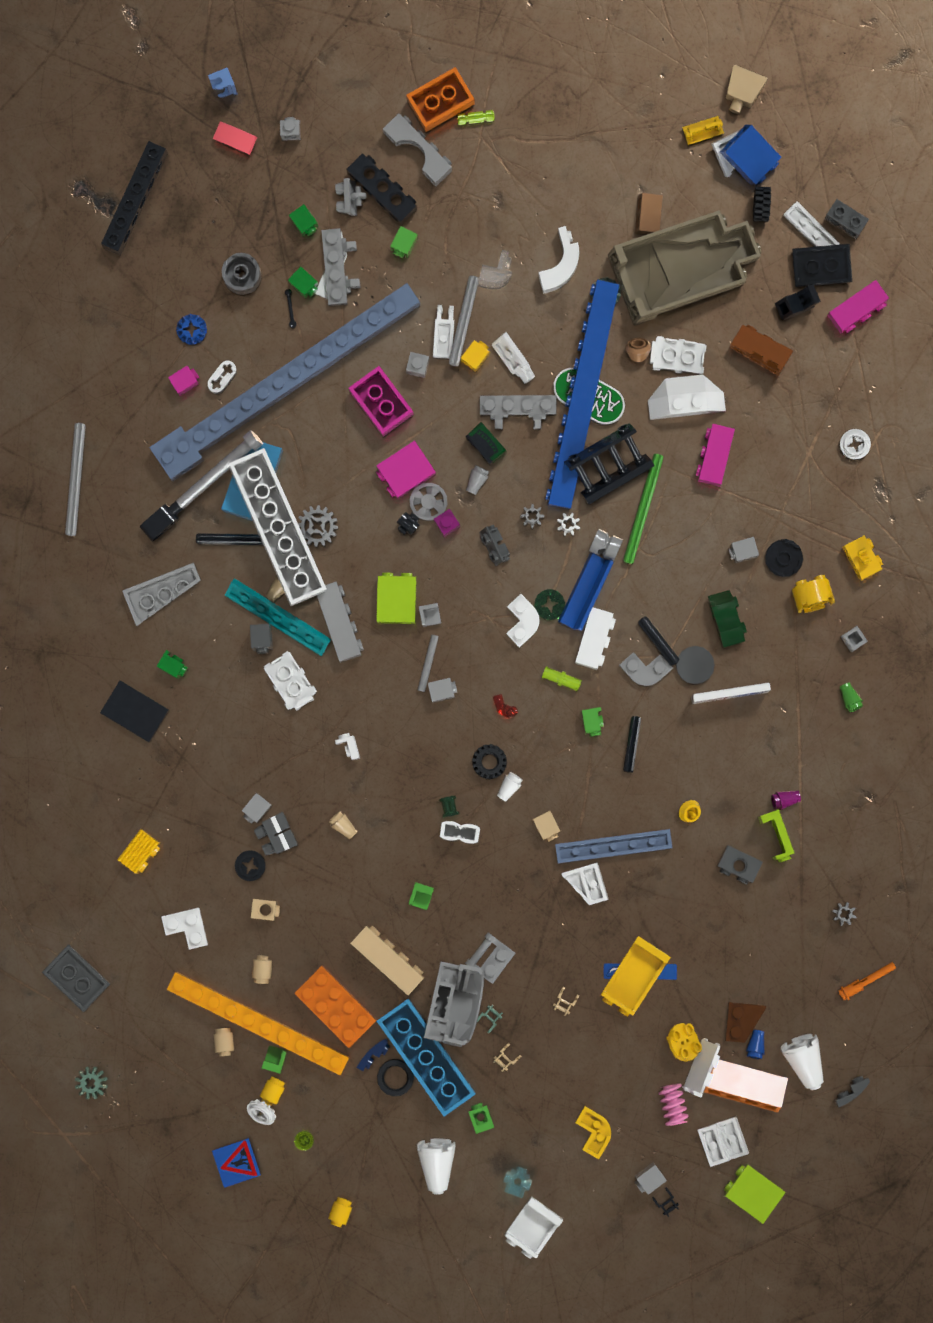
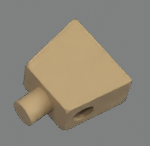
M734 65L726 99L732 101L729 110L740 114L743 106L751 108L765 86L767 78Z

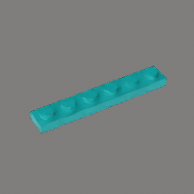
M233 579L225 593L226 597L320 656L327 649L331 638L237 579Z

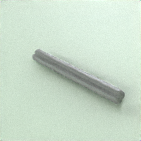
M469 276L449 359V364L452 366H459L479 282V278L476 276Z

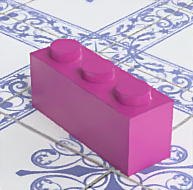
M875 280L834 308L827 316L840 334L844 331L849 333L856 328L855 324L861 320L863 323L872 316L871 312L874 310L879 312L885 308L889 297L877 280Z
M712 424L711 428H707L705 439H708L707 446L702 447L700 455L704 459L702 465L698 464L696 476H699L698 482L721 486L735 429L717 424Z

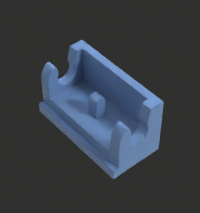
M228 68L208 75L213 89L220 90L225 88L223 93L218 94L219 98L237 94Z

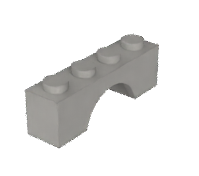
M398 114L383 128V133L395 146L412 144L423 152L425 163L422 173L436 187L452 172L451 161L446 156L442 157L438 153V148L432 142L429 144L424 139L426 136L421 130H415L411 126L413 123L407 116L404 115L402 117Z

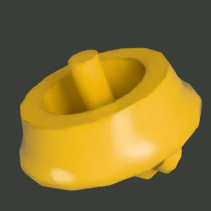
M695 800L686 801L679 809V817L684 822H694L701 814L700 805Z

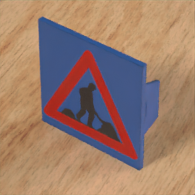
M249 1138L212 1151L224 1188L261 1176Z

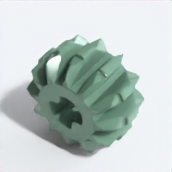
M86 1067V1074L83 1071H79V1075L82 1078H75V1081L81 1082V1084L75 1086V1089L82 1088L83 1090L79 1092V1095L81 1096L86 1092V1099L90 1098L91 1093L93 1099H97V1092L100 1095L104 1094L100 1088L106 1089L108 1085L102 1084L108 1078L104 1077L101 1079L100 1076L103 1075V1070L96 1074L97 1067H93L92 1073L90 1068ZM88 1078H89L90 1080H91V1079H94V1080H95V1082H94L95 1087H94V1088H93V1086L88 1087V1084H89Z

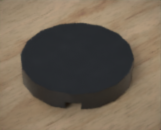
M788 539L775 541L769 546L765 554V564L768 570L775 576L782 578L796 574L803 563L801 548L794 541Z

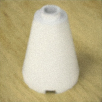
M812 1034L801 1035L791 1039L793 1043L787 1045V1042L781 1046V1051L805 1088H810V1090L820 1088L824 1080L817 1035L815 1034L814 1037Z
M434 1138L430 1139V1143H425V1140L417 1143V1151L428 1190L432 1191V1194H443L448 1189L456 1147L455 1142L451 1144L450 1139Z

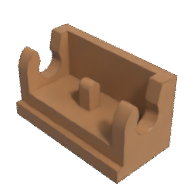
M641 193L638 196L635 234L647 235L660 230L663 195Z

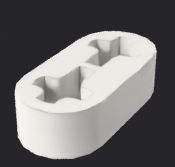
M222 362L210 377L208 388L212 393H222L234 378L237 368L233 362ZM231 365V370L233 372L231 374L228 372L223 377L222 375L225 372L224 367H229ZM220 378H222V380L219 383L221 388L216 387L215 389H212V382H217Z

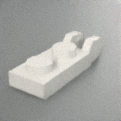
M438 305L437 319H435L433 358L450 359L454 336V306H449V320L441 319L443 308L442 305Z

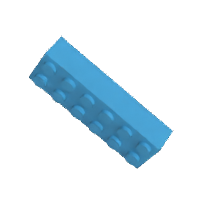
M409 998L377 1020V1023L444 1117L476 1094L439 1041L424 1038L427 1023Z

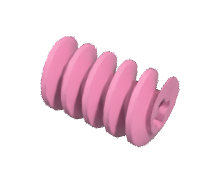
M681 1083L660 1087L663 1090L659 1092V1095L665 1096L660 1102L667 1104L662 1110L668 1111L664 1118L670 1119L665 1123L667 1126L688 1122L684 1121V1119L688 1118V1114L682 1113L687 1107L680 1106L685 1102V1099L679 1098L683 1095V1091L677 1090L682 1087Z

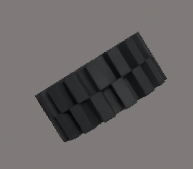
M755 186L753 221L769 222L771 187Z
M493 744L483 745L474 753L472 765L474 771L482 778L494 779L499 777L506 769L507 759L504 751ZM487 754H492L497 759V765L493 769H486L482 765V759Z

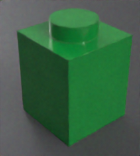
M304 204L289 214L290 220L302 237L305 235L310 236L316 232L318 223Z
M301 266L288 279V283L305 299L308 296L312 297L318 290V282Z

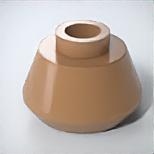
M634 338L626 344L625 349L631 360L643 362L648 358L651 344L644 338Z

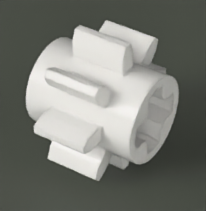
M563 513L564 519L557 520L561 524L557 530H563L564 536L567 533H571L574 536L573 530L580 529L576 525L580 519H574L573 513L570 516H566ZM568 520H571V524L574 526H570L569 529H566V525L564 524V522L567 523Z

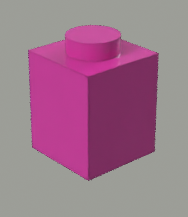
M188 366L168 377L179 396L199 385L197 382L198 374L194 368L190 370Z

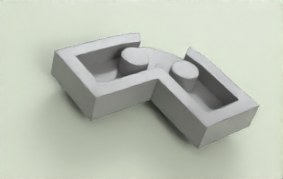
M633 652L619 665L633 682L643 686L656 684L673 669L661 654L649 665L645 666Z

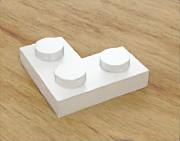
M200 908L162 916L165 934L170 935L185 931L189 950L208 945Z

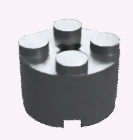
M235 253L224 262L222 277L229 290L236 294L244 295L254 292L259 286L261 270L257 261L251 255ZM241 270H244L246 275L239 277L237 273H241Z

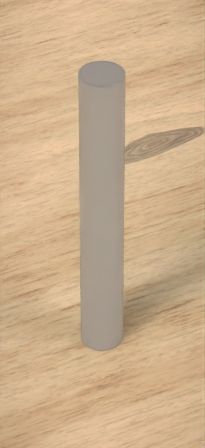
M431 635L418 691L425 692L439 636Z

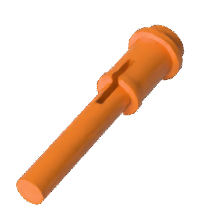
M891 962L860 981L857 979L845 987L841 986V989L838 990L843 1000H850L849 997L863 991V987L895 970L896 966Z

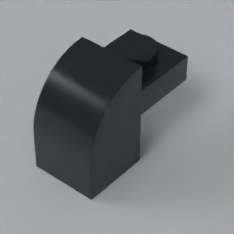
M812 284L795 294L785 296L777 301L775 306L783 321L814 308V305L821 301Z

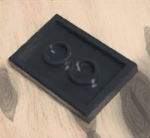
M850 244L792 249L795 287L812 284L815 286L853 282Z
M119 680L100 713L150 743L169 709Z

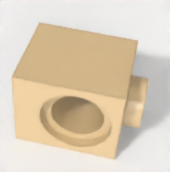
M551 811L533 819L543 840L547 839L549 842L559 837L557 833L560 832V829Z
M253 899L251 918L275 921V917H279L280 906L277 905V901ZM265 904L271 907V913L267 916L261 913V907Z

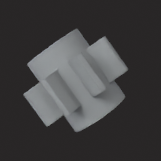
M533 504L530 509L524 507L526 514L520 516L526 520L523 525L525 526L529 523L532 529L536 523L541 525L539 518H544V515L539 513L541 507L535 509ZM530 512L531 514H533L535 512L536 520H534L533 518L529 520L528 513Z
M848 902L845 903V907L838 903L839 909L832 910V912L836 913V917L833 920L839 919L840 926L844 924V921L851 925L850 919L856 918L855 915H852V911L855 908H848ZM842 909L844 911L848 910L849 913L847 914V919L845 917H840V914H842Z

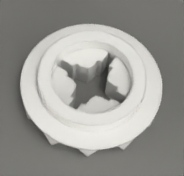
M859 429L847 431L840 440V449L844 456L850 459L863 458L868 454L871 447L869 436ZM853 437L856 442H863L858 446L857 452L854 447H848L852 444Z
M258 1099L255 1101L251 1100L247 1105L248 1114L256 1122L263 1125H271L276 1118L275 1110L271 1109L270 1105L265 1104L264 1101L260 1102Z

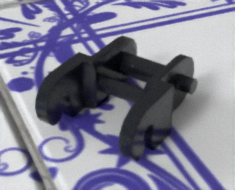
M666 1187L665 1189L670 1195L669 1200L663 1204H658L654 1196L652 1199L658 1208L661 1207L664 1210L663 1215L669 1217V1213L675 1208L679 1210L677 1207L679 1204H675L672 1200L674 1196ZM669 1202H672L674 1204L673 1206L665 1210L664 1206L667 1205Z

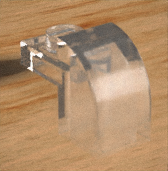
M501 251L497 268L482 265L478 281L479 287L500 289L510 281L512 271L506 270V268L510 269L512 258L509 257V251Z

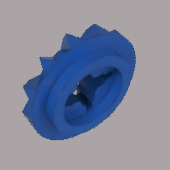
M189 314L180 319L177 323L176 331L181 341L193 345L205 338L207 326L200 316ZM190 322H192L194 327L200 328L193 331V337H191L189 331L183 330L189 328Z

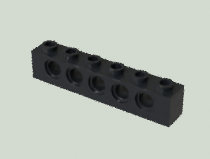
M148 141L101 242L104 249L121 256L168 155L166 148Z

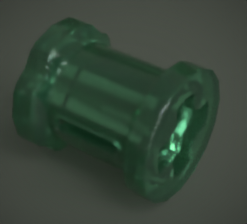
M456 796L439 799V802H442L444 811L443 818L459 815L455 804Z

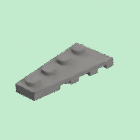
M193 562L122 590L136 626L201 581Z

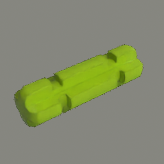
M488 110L485 113L479 111L470 112L467 115L465 113L457 115L459 125H464L466 122H469V124L481 123L484 120L490 122L495 119L493 110Z

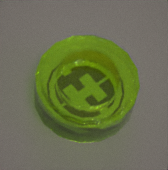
M301 1131L295 1137V1145L300 1150H308L314 1143L313 1135L308 1131Z

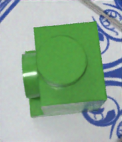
M601 707L581 711L585 734L589 733L590 737L601 735V727L604 726L602 715L598 716V712H601Z
M481 1102L471 1106L472 1110L468 1112L476 1134L494 1128L487 1105L483 1106ZM480 1113L485 1116L482 1121L477 1119V1115Z

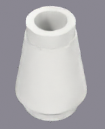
M509 772L508 775H505L497 796L507 801L522 786L521 782L523 780L516 774Z

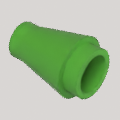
M850 682L840 686L845 709H848L849 712H854L863 707V700L851 686Z

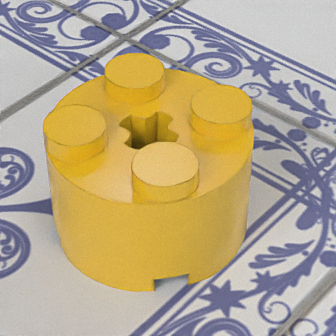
M825 575L816 576L814 580L809 582L807 580H800L795 583L796 586L792 589L798 613H801L802 610H804V613L817 611L825 608V603L829 602L830 605L835 603L829 579Z

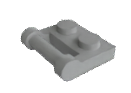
M487 933L485 935L486 939L471 959H467L465 964L480 968L476 963L491 943L495 944L496 948L481 966L484 978L493 984L515 955V952L490 933Z

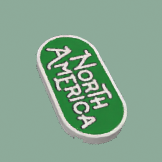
M573 368L561 371L554 381V393L557 399L564 405L566 404L567 396L572 394V388H569L571 377L576 376L577 371ZM599 380L590 419L598 424L608 425L622 417L625 402L618 390Z

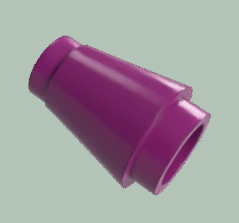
M798 790L775 792V794L771 795V802L775 810H783L797 802H801V796Z

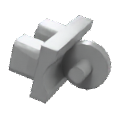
M345 178L343 179L344 182L335 185L336 194L344 195V201L336 203V210L340 213L355 216L357 215V206H361V199L367 198V194L361 192V186H356V181Z

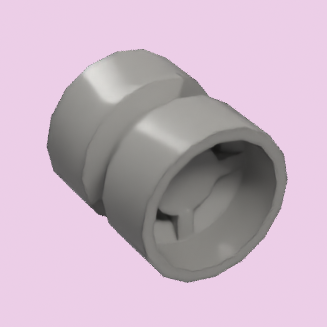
M598 529L589 552L598 556L603 554L605 559L614 562L623 539L614 535L609 537L607 532Z

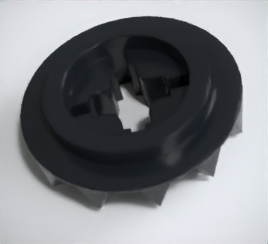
M252 850L242 852L235 861L237 875L245 881L259 879L265 872V861L262 855ZM254 858L253 865L258 867V869H251L247 874V867L242 863H249Z

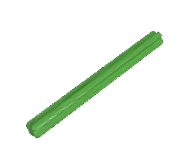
M654 454L652 459L654 467L649 469L623 560L628 564H633L642 535L664 458L660 454Z

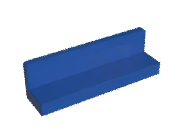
M594 553L589 554L558 622L573 630L582 631L614 563L613 561L605 560Z

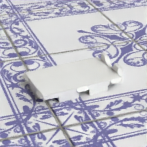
M657 336L656 341L651 342L649 363L653 364V370L664 369L675 371V373L702 374L704 373V367L702 366L707 345L685 341L684 339H664L662 336Z
M287 651L282 654L283 656L271 662V664H266L264 670L273 682L276 692L278 691L286 704L284 705L288 710L295 708L297 711L305 704L313 701L314 698L312 696L317 691L308 682L304 675V670L298 666L291 653Z
M706 1038L701 1040L702 1050L694 1058L686 1082L682 1086L684 1091L698 1097H702L705 1086H709L713 1076L710 1073L713 1067L716 1068L720 1058L717 1055L721 1047L719 1046L720 1044L708 1042Z

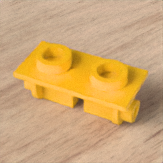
M719 116L682 127L688 145L724 134L723 123Z

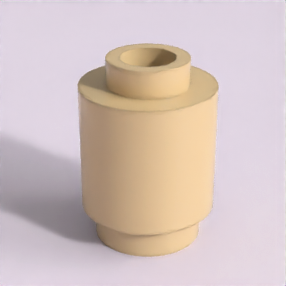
M257 955V959H253V983L269 984L272 972V960L268 959L269 956Z
M230 1028L215 1029V1034H213L215 1053H219V1056H230L231 1052L234 1051L233 1033L230 1031Z

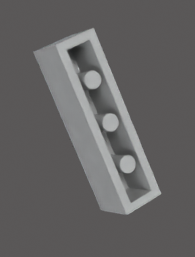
M337 582L325 585L327 590L318 594L317 597L339 662L341 663L361 656V651L364 648L361 640H356L354 633L358 631L355 622H350L348 615L352 613L348 603L344 604L342 597L345 596L342 585L338 586Z

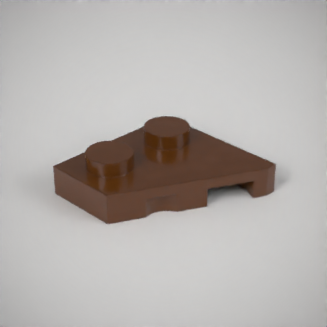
M729 1002L725 1041L745 1043L764 1013L766 1006Z

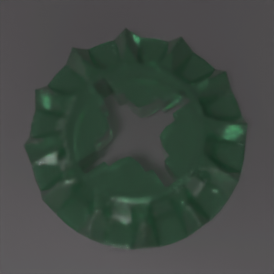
M553 589L540 592L535 599V609L538 615L547 620H554L561 616L565 607L563 596ZM547 597L551 599V602L558 603L552 607V613L548 607H542L547 603Z

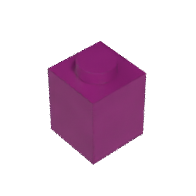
M450 509L434 518L436 526L444 537L460 528L459 522Z

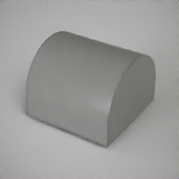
M858 626L841 636L850 652L868 642Z

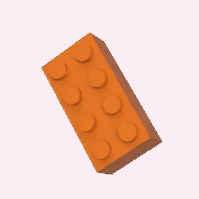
M323 965L294 993L348 1048L377 1021Z

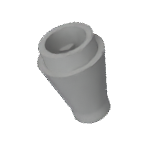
M475 465L474 469L471 470L466 491L476 495L488 479L489 471Z

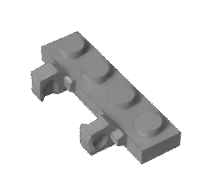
M340 228L321 230L328 305H347V294L351 293V289L361 287L360 279L348 280V276H345L343 256H346V252L357 251L356 241L346 242V238H341Z
M480 396V415H490V419L495 420L496 430H503V418H508V415H529V418H533L534 421L533 429H541V419H546V415H557V396Z

